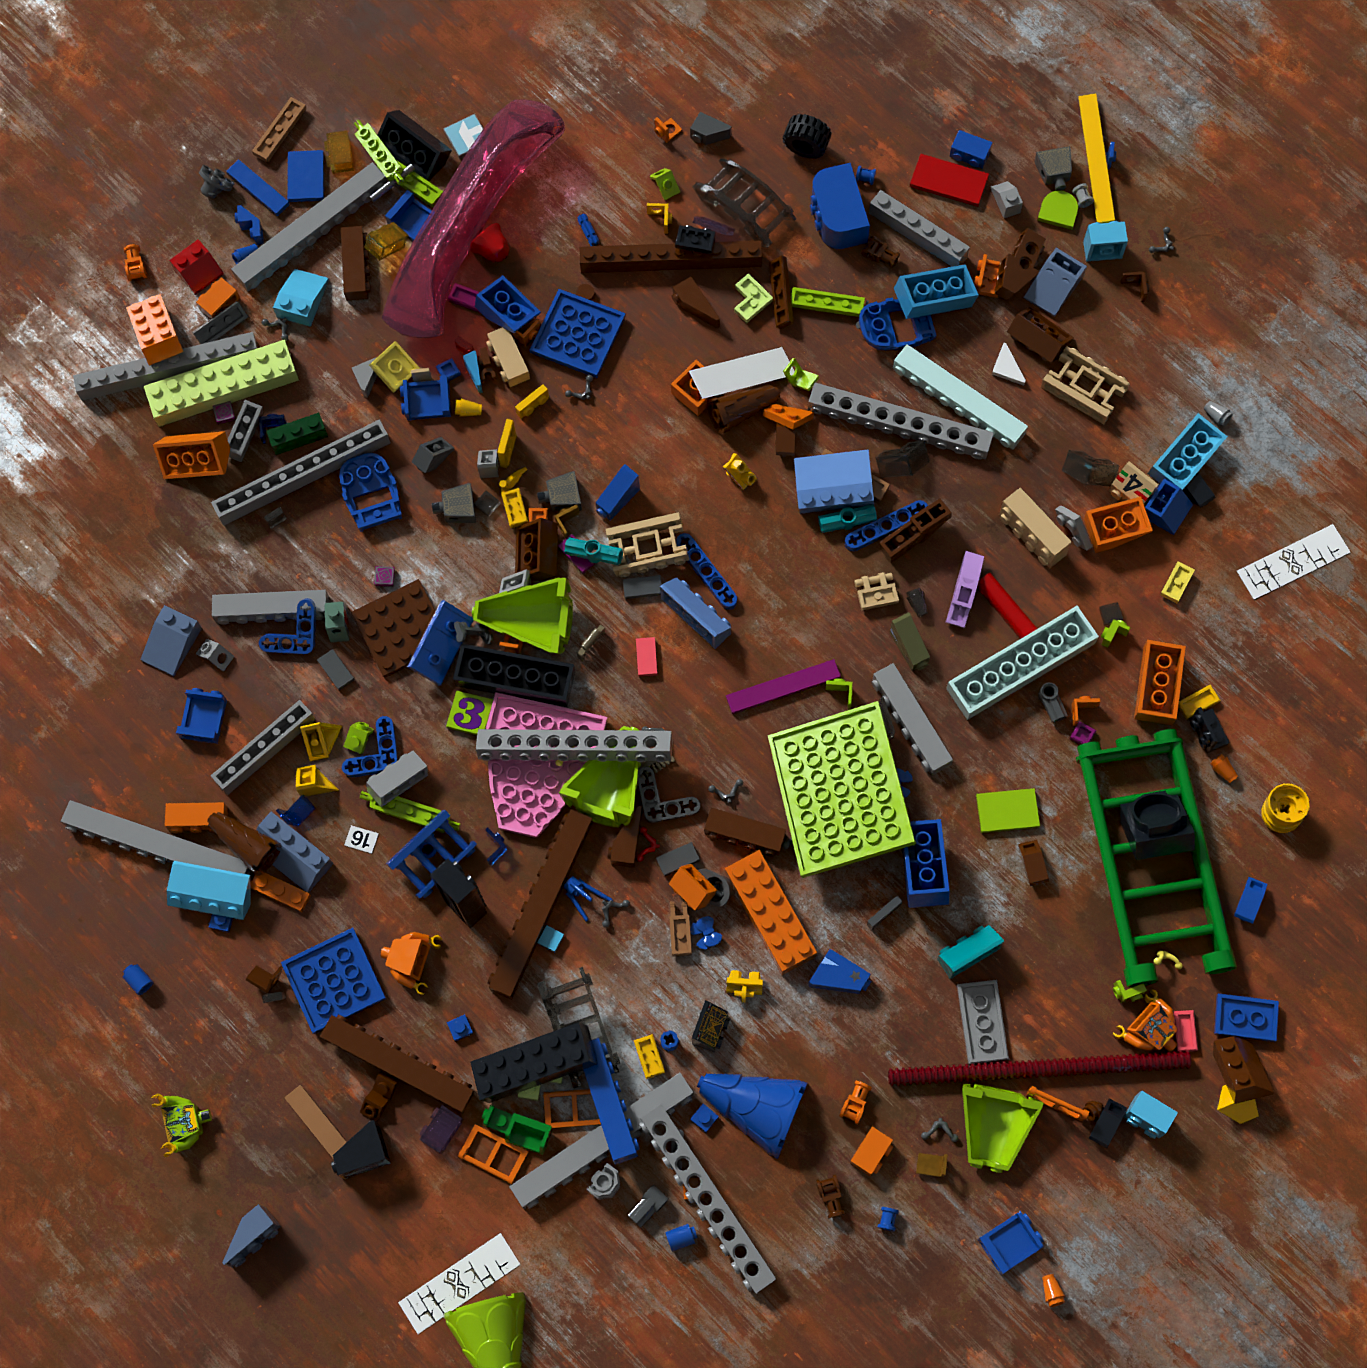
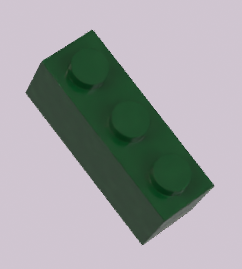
M319 412L266 431L275 455L328 437Z

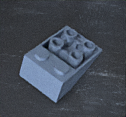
M1055 248L1028 289L1024 299L1055 317L1084 277L1087 266L1060 249Z
M258 1204L242 1217L222 1262L224 1265L232 1268L234 1266L239 1267L246 1261L245 1257L252 1252L254 1254L262 1247V1242L267 1238L270 1240L278 1234L277 1230L281 1226L266 1207Z

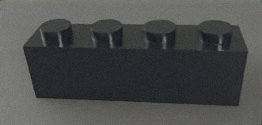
M400 110L387 112L377 134L397 161L406 167L412 164L415 168L414 172L427 181H430L445 166L452 151Z

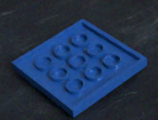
M558 289L530 348V353L598 378L625 320L626 313Z
M354 928L348 929L281 962L313 1034L325 1028L331 1015L337 1017L339 1014L348 1018L386 999Z

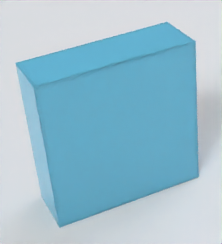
M546 925L537 943L556 952L564 934Z

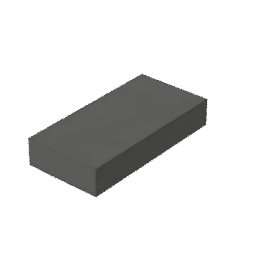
M660 575L623 579L625 599L661 595Z
M333 649L317 659L339 691L354 681L353 676Z
M692 842L656 858L664 877L678 871L681 866L700 861Z
M897 896L868 920L867 926L871 931L901 906L902 901Z

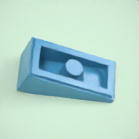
M472 351L463 355V360L478 392L482 393L476 351Z

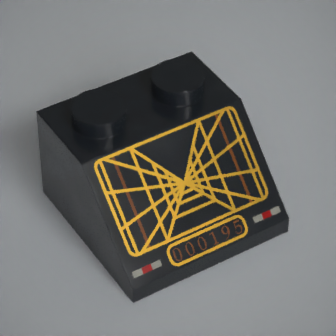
M705 1000L691 1038L692 1045L714 1053L716 1048L720 1049L724 1039L721 1036L723 1029L727 1030L731 1019L728 1018V1011Z

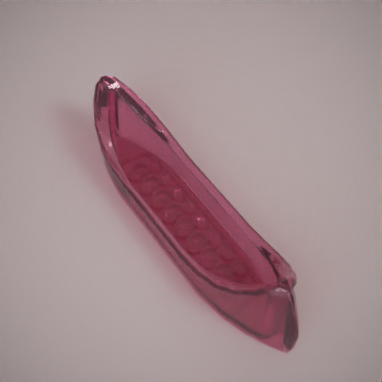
M526 99L513 100L501 109L485 126L420 229L399 268L382 315V319L389 327L402 335L414 338H431L444 334V310L453 279L471 248V242L480 233L498 201L513 181L540 154L559 139L565 131L564 121L555 110L537 101Z

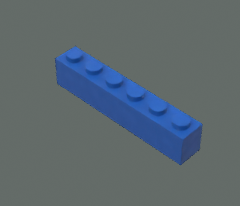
M599 1038L592 1040L598 1064L583 1070L613 1162L616 1165L638 1157L637 1150H640L637 1138L632 1139L630 1133L634 1129L630 1118L626 1119L624 1112L627 1111L624 1099H619L618 1093L621 1090L618 1081H613L611 1075L615 1073L612 1062H607L605 1055L609 1054L606 1044H601Z

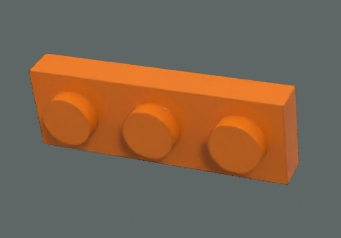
M260 871L262 875L254 876L250 883V889L299 912H303L311 896L310 893L263 871Z

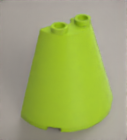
M964 1084L962 1092L968 1163H971L970 1166L982 1169L983 1165L991 1166V1171L1002 1173L1003 1170L1009 1171L1043 1107V1102L1033 1097L1027 1099L1021 1093L978 1084H974V1088H972L970 1084Z

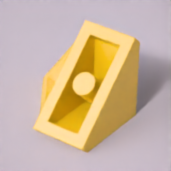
M318 722L300 727L310 761L329 757L342 725Z
M316 765L297 768L296 790L301 797L339 790L316 768Z
M1222 1086L1217 1108L1219 1112L1239 1124L1259 1116L1255 1099L1234 1104L1227 1086Z

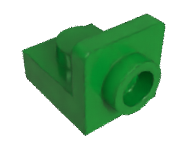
M490 1105L489 1109L486 1108L484 1110L481 1120H484V1126L506 1134L513 1114Z

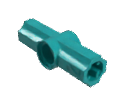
M872 504L854 509L847 507L840 512L818 516L821 532L825 533L839 529L850 530L854 526L874 522L877 520V515ZM845 516H849L852 518V520L845 521L843 518Z
M569 537L565 543V554L588 559L591 563L604 562L619 566L623 559L622 548L603 545L597 540L584 541Z

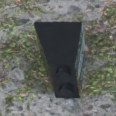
M375 1120L369 1121L332 1155L334 1161L331 1162L334 1174L337 1173L343 1179L391 1164L380 1125Z

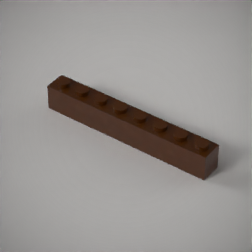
M339 1014L337 1017L331 1015L320 1035L321 1039L463 1114L474 1094L471 1084L463 1080L460 1083L453 1080L454 1075L443 1071V1073L436 1071L437 1067L427 1061L425 1064L419 1062L418 1056L410 1052L407 1055L400 1051L401 1047L394 1043L387 1045L382 1042L384 1038L375 1033L370 1036L365 1033V1028L358 1024H355V1026L348 1024V1019Z

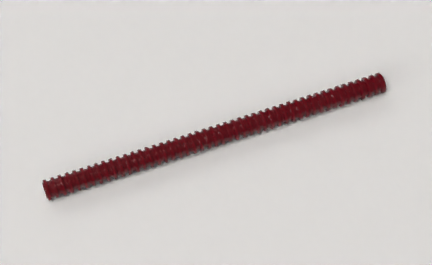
M1186 1050L1184 1053L1182 1051L1178 1053L1176 1051L1172 1053L1166 1052V1054L1154 1052L1153 1055L1151 1053H1147V1055L1144 1053L1138 1055L1136 1053L1134 1056L1132 1054H1128V1056L1122 1054V1056L1116 1055L1115 1057L1113 1055L1109 1057L1104 1055L1103 1058L1100 1056L1088 1058L1086 1056L1084 1059L1072 1057L1070 1060L1069 1058H1065V1060L1053 1058L1052 1061L1050 1059H1046V1061L1040 1059V1061H1037L1036 1059L1034 1062L1022 1060L1020 1063L1018 1061H1015V1063L1003 1061L1002 1064L999 1062L987 1064L985 1062L983 1065L971 1063L970 1066L968 1064L964 1066L952 1064V1067H949V1065H946V1067L942 1065L936 1067L935 1065L933 1068L921 1066L919 1069L917 1067H914V1069L902 1067L901 1070L889 1068L888 1081L892 1087L894 1084L906 1086L908 1083L909 1085H912V1083L916 1085L922 1083V1085H925V1082H928V1084H931V1082H934V1084L941 1082L943 1084L944 1081L956 1083L958 1080L959 1082H963V1080L975 1082L976 1079L978 1081H982V1079L985 1081L991 1079L993 1081L995 1078L997 1080H1001V1078L1007 1080L1009 1077L1010 1079L1014 1077L1016 1079L1020 1077L1025 1079L1026 1076L1029 1078L1041 1076L1043 1078L1045 1075L1057 1077L1059 1074L1060 1076H1064V1074L1076 1076L1077 1073L1079 1075H1083V1073L1089 1075V1073H1092L1093 1075L1096 1072L1098 1074H1102V1072L1107 1074L1109 1071L1111 1073L1115 1071L1117 1073L1121 1071L1126 1073L1127 1070L1139 1072L1140 1070L1146 1071V1069L1158 1071L1159 1068L1161 1070H1165V1068L1177 1070L1178 1067L1180 1069H1184V1067L1190 1069L1192 1062L1191 1055Z

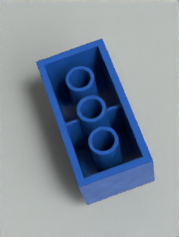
M851 163L819 171L813 179L810 211L812 215H815L816 231H820L824 243L834 249H844L868 243L870 225Z
M941 819L912 821L911 826L916 844L902 848L908 907L949 905V883Z

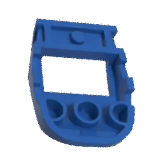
M893 297L886 298L883 302L878 303L876 301L864 306L859 315V325L864 339L871 347L877 350H903L906 345L913 348L935 339L937 335L931 315L911 318L916 338L913 341L897 343L888 312L900 311L902 308L899 300L893 299Z
M366 453L353 457L342 465L339 474L343 491L342 496L361 532L364 529L398 518L399 520L402 519L396 481L383 457L375 453ZM389 487L392 496L391 500L360 510L356 509L354 498Z

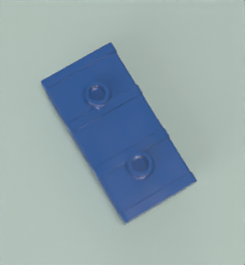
M445 600L440 602L407 666L438 686H441L443 683V679L463 643L458 642L456 639L457 633L454 623L456 621L460 623L466 622L467 626L470 627L474 621L471 616Z

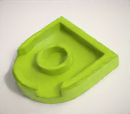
M1065 191L1049 193L1042 202L1037 221L1072 230L1078 211L1076 199Z

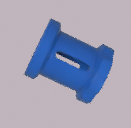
M858 166L856 182L864 181L873 185L876 169L869 170Z
M669 1030L661 1035L660 1040L663 1049L674 1051L678 1047L679 1040L674 1031ZM673 1037L674 1044L666 1045L665 1038Z
M881 1207L882 1217L878 1228L895 1232L896 1228L894 1225L899 1210Z

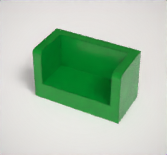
M514 1113L505 1134V1142L543 1155L552 1134V1126Z

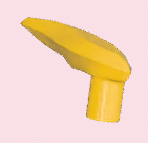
M524 467L511 474L506 480H501L499 483L501 492L508 491L514 487L522 474L528 469Z

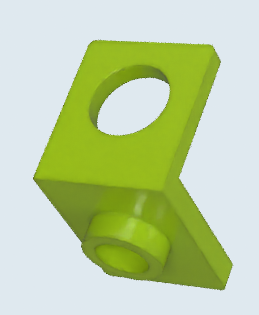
M664 168L650 175V179L656 180L664 200L680 193L671 170Z
M792 358L783 370L792 386L810 391L814 383L819 379L818 375L802 370L795 358ZM795 366L794 374L790 375L791 367Z
M844 679L826 681V690L848 691V709H851L852 682H845Z

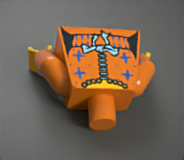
M1152 989L1150 993L1154 998H1150L1145 994V1001L1150 1004L1127 1028L1128 1033L1119 1025L1116 1027L1122 1030L1123 1033L1117 1035L1113 1032V1036L1116 1039L1124 1038L1125 1042L1139 1049L1150 1051L1152 1049L1160 1050L1164 1047L1170 1052L1177 1046V1043L1171 1038L1177 1032V1028L1174 1025L1173 1009L1161 998L1158 999L1157 991Z

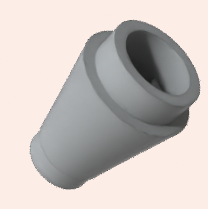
M1209 401L1204 407V410L1218 425H1227L1233 416L1230 409L1212 401Z

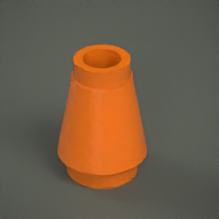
M1220 754L1210 763L1211 769L1228 783H1231L1238 777L1227 756L1224 757L1223 754Z
M1054 1274L1042 1277L1045 1301L1049 1304V1307L1064 1304L1066 1296Z

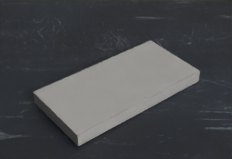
M997 980L957 984L968 1065H971V1063L1009 1060Z

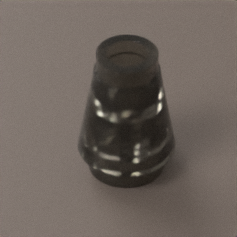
M916 588L907 592L908 597L906 599L917 616L921 617L928 614L924 591L921 588Z

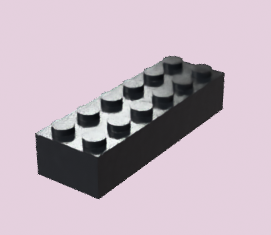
M461 644L453 681L457 687L494 694L497 692L537 702L568 707L575 676L574 664Z
M447 859L430 874L444 902L470 929L487 914L485 908L487 905L480 894L477 883L471 876H465L463 868L456 861L452 863Z
M580 1022L470 1062L479 1100L487 1103L598 1064L588 1025Z

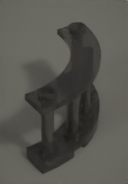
M721 158L719 162L723 169L708 183L697 182L692 188L701 201L715 206L718 204L723 206L724 212L734 220L739 219L744 223V229L754 241H761V247L768 248L772 244L769 234L783 220L795 221L797 219L793 214V209L786 205L766 183L752 172L731 159ZM727 174L733 176L721 189L716 190L714 188ZM740 179L750 184L736 200H731L725 195ZM757 189L766 199L752 213H747L741 208V204ZM772 203L780 214L765 229H762L756 223V218Z
M583 967L579 968L582 976L580 979L554 988H547L545 981L537 983L553 1031L578 1022L585 1025L598 1022L602 1036L597 1038H599L601 1044H606L610 1056L606 1060L607 1062L611 1061L615 1073H619L617 1065L621 1063L617 1052H612L592 995L590 985H593L590 974H585ZM585 985L588 994L560 1004H553L552 999L555 998L554 996ZM591 1002L595 1014L568 1024H560L557 1016L561 1014L560 1012ZM584 1070L569 1074L573 1088L581 1086L579 1078H582V1075L585 1074Z

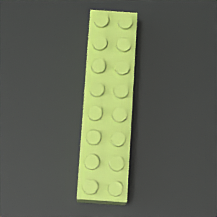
M285 340L145 385L144 389L153 417L160 427L211 410L213 405L229 401L232 403L299 381L287 344Z

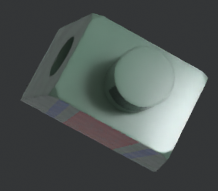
M344 602L324 603L325 627L330 642L350 641L347 605ZM335 629L341 630L340 632H334Z

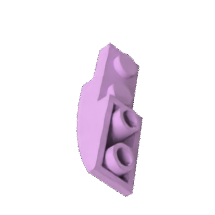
M965 551L945 623L961 628L965 627L977 589L984 556Z

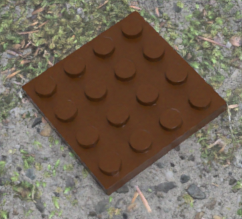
M417 579L352 611L351 614L383 677L386 678L408 666L436 611L420 580Z

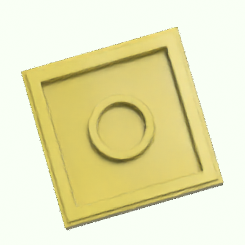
M396 341L369 364L372 370L393 393L403 385V380H408L412 377L411 370L420 369Z

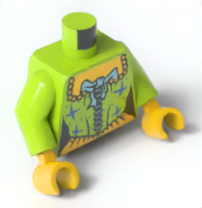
M155 1094L151 1097L159 1100V1103L152 1104V1107L156 1108L163 1104L161 1111L168 1142L164 1143L161 1149L168 1148L170 1151L166 1152L163 1155L164 1157H169L173 1152L177 1153L190 1149L199 1139V1135L203 1133L202 1123L212 1121L209 1109L199 1112L198 1106L189 1099L179 1096L163 1097L161 1094Z

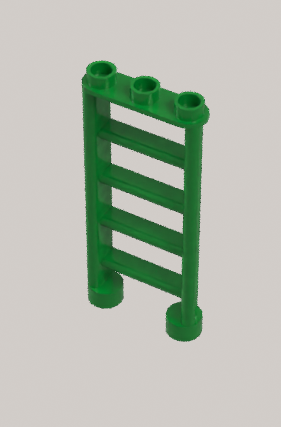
M1176 729L1156 732L1153 734L1154 741L1140 743L1137 735H1130L1117 739L1115 741L1116 748L1102 750L1100 742H1088L1077 747L1079 756L1076 757V762L1081 765L1124 954L1126 968L1123 971L1127 988H1133L1143 983L1144 986L1158 982L1154 963L1138 964L1135 951L1137 946L1210 934L1214 952L1202 956L1205 974H1219L1237 968L1185 757L1183 739L1178 738ZM1161 753L1168 754L1175 788L1101 800L1093 765ZM1166 791L1169 795H1178L1195 832V850L1191 851L1197 878L1122 891L1114 855L1132 852L1129 842L1111 845L1103 809L1120 807V804L1134 802L1138 797L1153 792ZM1196 888L1200 889L1208 925L1132 937L1124 900Z

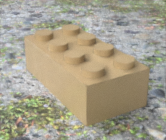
M1021 488L1017 489L1003 501L999 514L1001 521L1013 529L1014 535L1025 542L1027 549L1034 552L1043 565H1047L1050 569L1067 555L1071 540Z

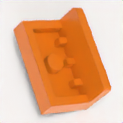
M986 254L983 255L982 260L978 261L977 271H980V275L975 277L974 285L977 287L978 295L997 298L998 295L995 294V287L1000 262L988 260Z

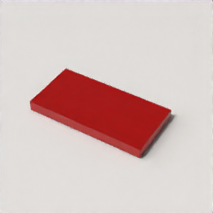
M920 154L909 187L978 207L989 173Z

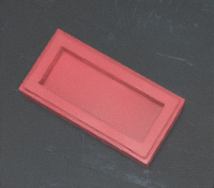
M655 637L636 638L638 677L656 676Z
M1194 1010L1173 1011L1174 1025L1177 1028L1175 1033L1176 1052H1185L1186 1050L1189 1052L1198 1051Z

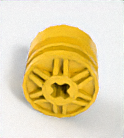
M1294 784L1278 785L1269 793L1261 808V817L1265 825L1275 832L1288 833L1294 831L1308 813L1310 807L1309 798L1306 792Z

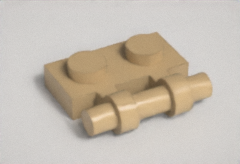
M882 572L878 573L877 576H863L861 579L854 580L855 587L863 586L864 588L857 591L861 611L899 603L895 583L887 585L886 582L893 580L892 573L884 574ZM880 583L881 585L878 587L870 588L871 584Z

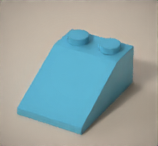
M294 269L279 291L273 309L276 317L281 319L285 317L288 321L311 327L329 278Z

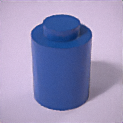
M131 964L123 971V979L137 995L144 994L154 983L138 964Z
M689 1224L665 1232L672 1252L695 1244L694 1239L698 1238L694 1226L689 1227Z

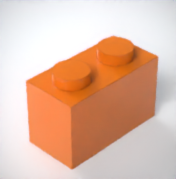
M221 277L211 285L205 294L199 296L196 304L203 314L212 319L238 301L240 296L237 290Z
M692 864L681 866L669 882L674 892L680 895L687 902V905L695 911L705 908L717 892V889Z
M872 1126L851 1159L850 1164L868 1176H871L872 1173L877 1174L883 1165L880 1162L883 1155L888 1157L893 1149V1146L890 1145L893 1139Z

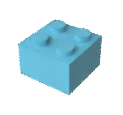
M1112 221L1102 224L1096 222L1088 225L1083 241L1086 262L1122 259L1128 242L1125 222Z
M1140 1091L1134 1097L1123 1117L1127 1119V1123L1136 1128L1138 1126L1143 1128L1146 1135L1155 1139L1167 1133L1178 1112L1144 1091Z

